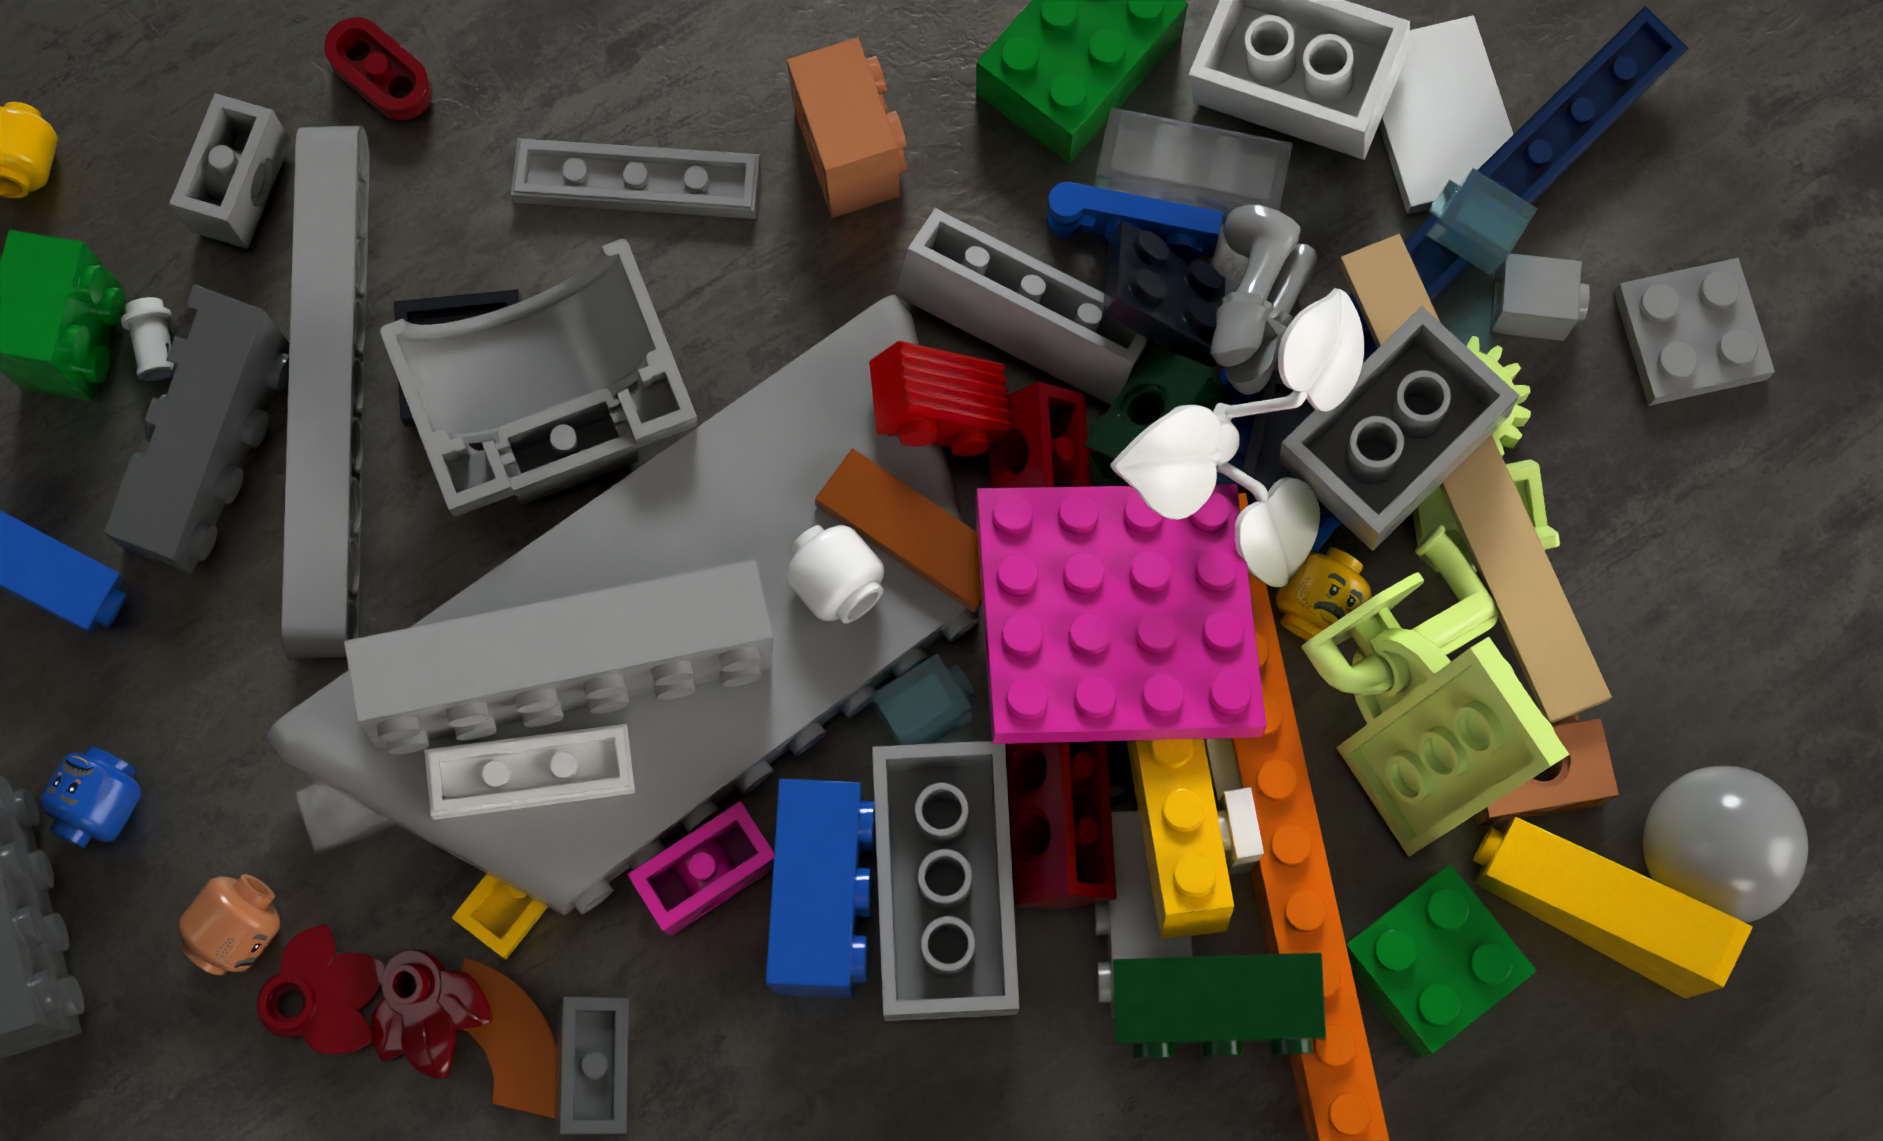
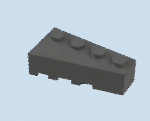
M195 284L192 287L186 306L197 310L187 340L178 336L174 337L166 361L174 363L172 382L168 393L158 399L152 398L144 419L146 422L145 438L149 442L146 453L138 451L131 455L103 532L124 550L190 575L193 574L198 561L205 560L211 553L217 538L216 522L225 503L230 504L233 502L241 489L244 478L242 467L251 448L259 446L266 436L270 423L268 411L277 392L284 391L288 387L290 343L263 309Z

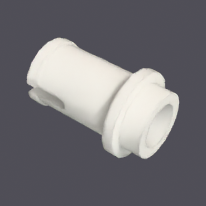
M154 297L140 298L125 305L126 314L122 316L121 323L124 329L130 330L138 379L158 381L172 377L174 363L166 361L171 348L167 325L172 320L171 310L164 308L163 301Z

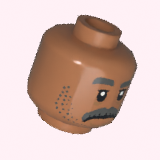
M242 874L238 880L225 876H218L209 880L179 920V933L184 940L181 944V949L184 954L198 967L214 975L223 976L227 971L243 972L250 968L280 929V916L271 903L275 898L273 891L265 883L248 874Z

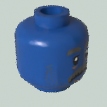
M90 746L85 754H67L62 759L39 800L40 807L44 813L54 819L48 831L83 849L90 838L100 842L114 841L120 835L142 795L139 784L133 779L137 770L118 757L93 746Z

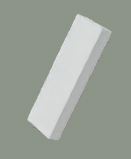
M627 724L424 750L430 814L433 820L635 793Z

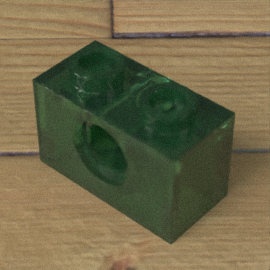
M1153 344L1141 363L1134 367L1125 386L1110 408L1097 419L1084 446L1104 477L1121 485L1130 486L1113 471L1110 464L1147 427L1175 407L1181 405H1199L1213 412L1218 403L1232 405L1233 402L1214 368Z

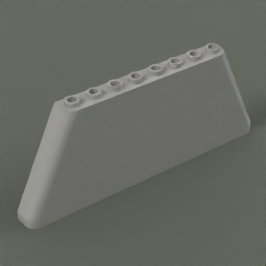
M896 295L885 297L410 627L756 559L773 635L772 669L761 671V679L749 684L733 687L723 686L721 679L695 685L696 692L671 700H658L656 693L629 698L630 705L628 707L608 713H591L589 706L563 711L564 718L561 721L545 726L525 727L523 720L496 725L497 732L495 734L476 740L460 741L456 739L455 734L428 739L429 747L426 749L627 724L635 784L634 794L433 820L430 814L425 749L408 754L394 755L389 754L388 747L376 748L358 723L349 670L282 716L267 732V739L288 766L562 915H566L575 907L581 914L591 910L613 892L614 889L609 882L630 867L632 870H635L666 850L667 848L663 842L682 828H685L690 834L715 818L721 812L716 803L737 788L742 795L754 790L773 774L774 770L769 764L788 750H791L795 756H798L811 748L826 734L822 727L823 724L841 711H843L847 718L855 715L877 697L878 693L874 689L876 685L893 673L899 680L905 678L929 658L925 649L944 635L949 642L955 641L980 620L976 613L971 612L863 537L861 538L884 565V577L880 583L883 588V594L878 602L857 620L845 624L840 619L831 622L818 619L789 586L787 581V569L794 557L790 549L795 540L805 531L817 525H820L824 530L843 525L815 505V498L852 448L963 522L944 446L940 447L939 444L918 447L905 446L900 443L898 436L888 437L887 434L878 435L876 432L869 361L899 340L919 345L912 315Z

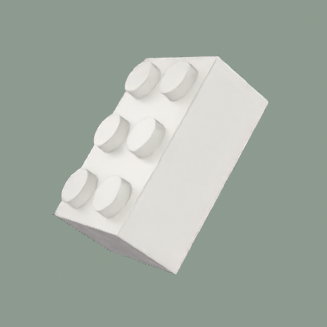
M1220 0L1188 74L1193 103L1365 160L1409 52L1410 21L1345 0Z

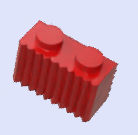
M900 340L869 361L875 424L878 435L898 436L901 444L911 447L929 444H939L940 447L949 446L954 455L969 457L986 452L990 444L1010 433L1013 424L1008 421L1011 412L1007 410L1010 401L1005 398L1008 389L1004 387L1007 378L1003 375L1006 367L1003 364Z

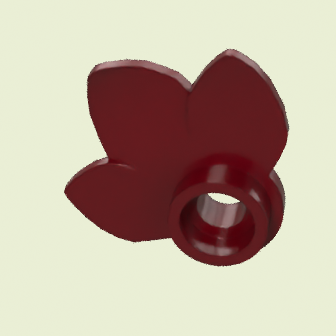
M327 924L306 929L288 942L283 950L280 972L268 979L262 986L256 1003L259 1020L274 1035L285 1038L301 1036L309 1046L319 1053L338 1055L360 1050L369 1045L374 1037L369 1024L359 1010L366 1007L379 992L383 970L386 965L378 959L362 953L336 954L334 936ZM297 992L303 1000L302 1009L297 1015L287 1017L282 1010L283 1000L287 995Z
M418 949L402 951L393 956L383 970L381 987L384 997L372 1014L371 1031L374 1037L372 1043L381 1061L394 1059L404 1053L408 1062L417 1071L436 1079L448 1078L454 1057L456 1029L476 1028L491 1023V1009L483 991L468 973L445 970L443 965L426 951ZM408 972L416 980V990L413 995L409 993L406 985Z

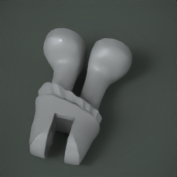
M1244 205L1235 208L1229 213L1223 234L1230 249L1237 254L1249 257V263L1244 278L1236 292H1231L1227 296L1222 297V304L1216 312V327L1210 354L1218 364L1226 366V376L1232 386L1240 393L1248 395L1260 392L1270 380L1278 361V349L1281 339L1293 320V316L1289 313L1300 293L1311 283L1318 258L1315 249L1307 244H1297L1301 229L1292 218L1278 210L1262 205Z

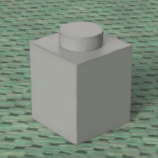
M1506 253L1494 274L1490 333L1564 341L1577 321L1585 320L1588 311L1590 287L1589 284L1581 283L1582 261Z

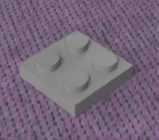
M1739 257L1619 283L1614 290V296L1648 406L1765 381L1775 373Z

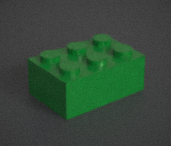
M1032 0L977 61L976 94L1070 165L1182 37L1188 3L1184 0Z

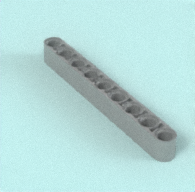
M362 125L300 127L296 134L281 619L282 643L288 659L346 657L344 641L359 638L369 208V147L367 135Z

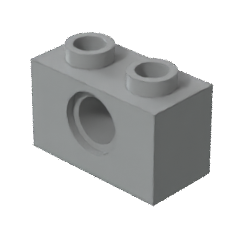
M214 93L169 203L190 232L248 249L291 143L290 137L274 111Z

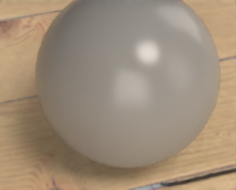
M1727 765L1710 766L1681 776L1666 787L1658 796L1645 822L1643 854L1652 880L1745 923H1749L1776 911L1795 892L1806 869L1808 836L1798 807L1791 797L1775 782L1760 773L1746 768Z

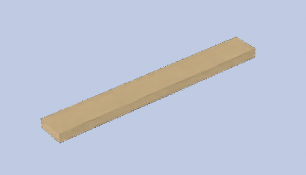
M1400 233L1341 256L1339 264L1377 349L1421 306L1440 322ZM1491 434L1439 486L1481 580L1495 601L1499 620L1540 711L1551 724L1607 702L1612 696Z

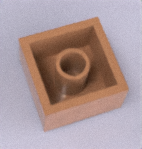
M857 37L787 59L794 113L831 219L901 197L899 174L908 172L902 149L907 147L897 112L892 111L888 113L883 97V93L887 92V88L877 57L874 56L866 59L860 40Z

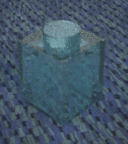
M1473 168L1459 184L1450 179L1446 182L1428 210L1437 216V219L1427 233V236L1490 275L1507 259L1538 208Z
M936 654L871 694L873 708L896 744L916 745L934 744L971 721L972 706L969 701L975 698L976 694L960 667L954 664L947 669L939 655Z

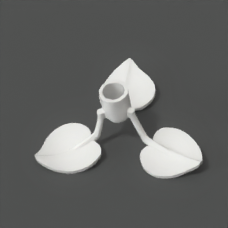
M1334 288L1326 297L1308 305L1299 312L1287 327L1278 349V370L1285 386L1294 390L1290 395L1232 406L1218 403L1213 412L1199 405L1175 407L1141 432L1110 464L1113 471L1135 490L1148 508L1156 514L1169 519L1179 520L1197 512L1211 496L1216 484L1217 472L1226 475L1252 492L1257 502L1244 508L1235 522L1236 550L1246 560L1247 570L1262 583L1273 587L1286 586L1289 579L1298 572L1307 559L1319 528L1320 508L1318 499L1307 483L1291 477L1281 478L1267 492L1262 483L1228 463L1234 457L1239 447V433L1231 420L1235 417L1297 408L1303 404L1306 398L1313 408L1325 412L1333 410L1345 400L1359 378L1364 359L1362 324L1350 297L1343 290Z

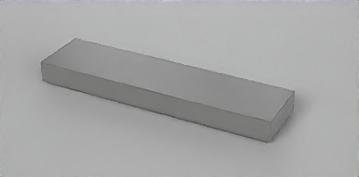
M518 138L511 197L514 203L756 219L761 159L760 154Z

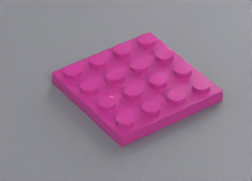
M1237 484L1215 485L1211 496L1197 512L1179 520L1169 519L1156 514L1148 508L1131 486L977 488L975 512L992 744L1262 737L1267 726L1247 562L1238 554L1235 544V522L1240 514Z

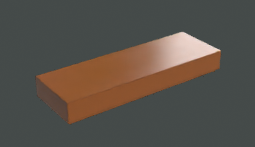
M852 448L816 496L815 505L843 525L854 529L858 535L975 613L982 603L977 532Z

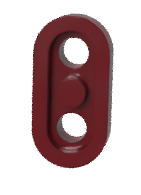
M352 17L338 22L330 29L325 39L324 50L334 72L379 112L394 120H408L418 116L428 107L432 99L433 88L424 66L374 22L361 17ZM359 50L369 51L365 59L361 61L351 60L355 52ZM407 86L412 88L410 94L406 97H393L395 91L400 87Z

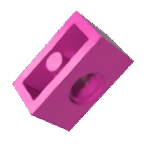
M740 801L627 875L662 931L671 937L771 872L774 866V852Z

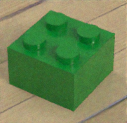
M15 230L8 231L0 260V371L21 390L93 402L98 383H103L108 375L110 367L108 344L113 325H118L124 315L126 297L122 284L84 242Z
M1451 864L1428 879L1346 943L1354 978L1418 1059L1436 1052L1537 971Z

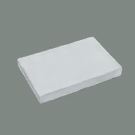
M1474 15L1410 30L1409 52L1379 123L1380 132L1407 215L1440 207L1513 135Z

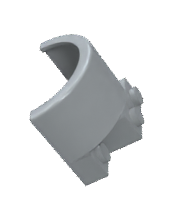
M619 239L601 246V251L596 259L571 278L538 295L508 307L476 317L442 324L418 325L400 319L384 325L380 329V334L448 510L453 517L516 495L522 506L639 461L637 448L697 426V415L629 243L625 239Z

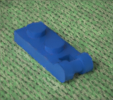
M1062 182L1051 189L1048 197L1047 228L1054 237L1059 239L1073 238L1081 231L1104 236L1109 241V236L1123 220L1141 231H1149L1158 235L1171 248L1191 259H1197L1201 255L1214 256L1224 212L1073 182Z

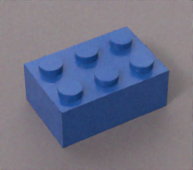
M779 779L766 984L775 995L854 999L855 983H867L869 943H867V936L857 935L859 916L871 917L873 877H871L870 868L861 867L862 851L875 850L876 827L874 802L864 801L860 782Z

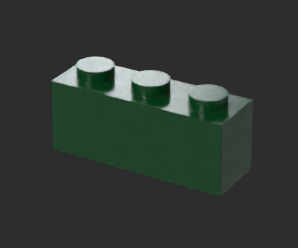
M1322 953L1113 959L1116 1044L1132 1046L1133 1058L1174 1057V1044H1201L1203 1057L1243 1056V1043L1271 1042V1055L1313 1054V1041L1327 1040Z

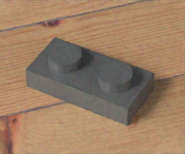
M561 997L558 999L555 1135L627 1134L629 998Z

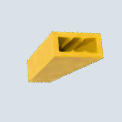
M1518 817L1513 818L1502 826L1501 830L1491 826L1473 858L1474 862L1482 865L1473 883L1684 999L1724 988L1753 928L1735 917Z

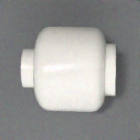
M817 525L801 534L792 544L790 551L794 557L787 569V581L789 586L818 619L829 622L840 619L842 623L848 624L867 613L881 598L883 588L880 583L884 577V565L851 527L838 525L824 530L820 525Z

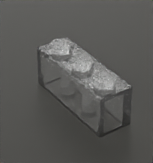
M1110 107L1094 187L1222 211L1224 213L1221 224L1225 225L1229 213L1235 208L1244 205H1262L1280 211L1293 143Z

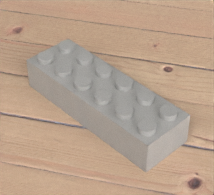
M755 559L346 640L344 645L358 723L377 749L388 747L389 754L398 755L426 749L429 747L428 739L455 734L456 739L460 741L485 738L497 732L496 725L519 720H523L525 727L553 724L564 718L563 711L589 706L591 713L613 712L628 707L630 705L629 698L656 693L658 700L677 699L696 692L695 685L721 679L722 685L726 687L749 684L762 678L761 671L772 669L773 635Z

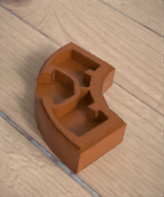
M464 958L461 971L468 973L477 982L486 996L492 1013L491 1023L476 1028L461 1029L469 1033L487 1054L494 1076L492 1104L555 1119L557 1039L546 1017L533 998L515 981L481 962Z

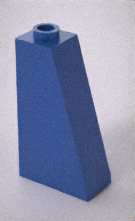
M0 510V590L89 635H92L98 623L108 628L127 597L126 593L118 590L124 581L121 574Z

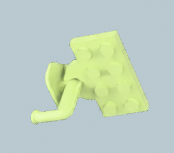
M1441 524L1436 526L1421 541L1415 553L1419 556L1424 554L1434 564L1460 602L1411 630L1402 629L1390 610L1424 583V579L1417 572L1375 595L1301 646L1319 675L1330 686L1341 692L1354 694L1356 703L1367 725L1336 748L1408 857L1569 755L1555 734L1550 722L1537 708L1516 677L1513 668L1503 658L1490 637L1470 647L1452 662L1446 656L1490 630L1497 623L1498 610L1493 597L1459 548L1444 533L1445 526ZM1353 636L1360 648L1357 649L1353 657L1352 666H1350L1337 645Z

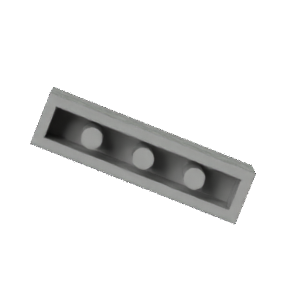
M937 208L933 210L907 249L895 291L897 297L1114 408L1117 406L1142 361L1150 339L1103 314L1104 293Z

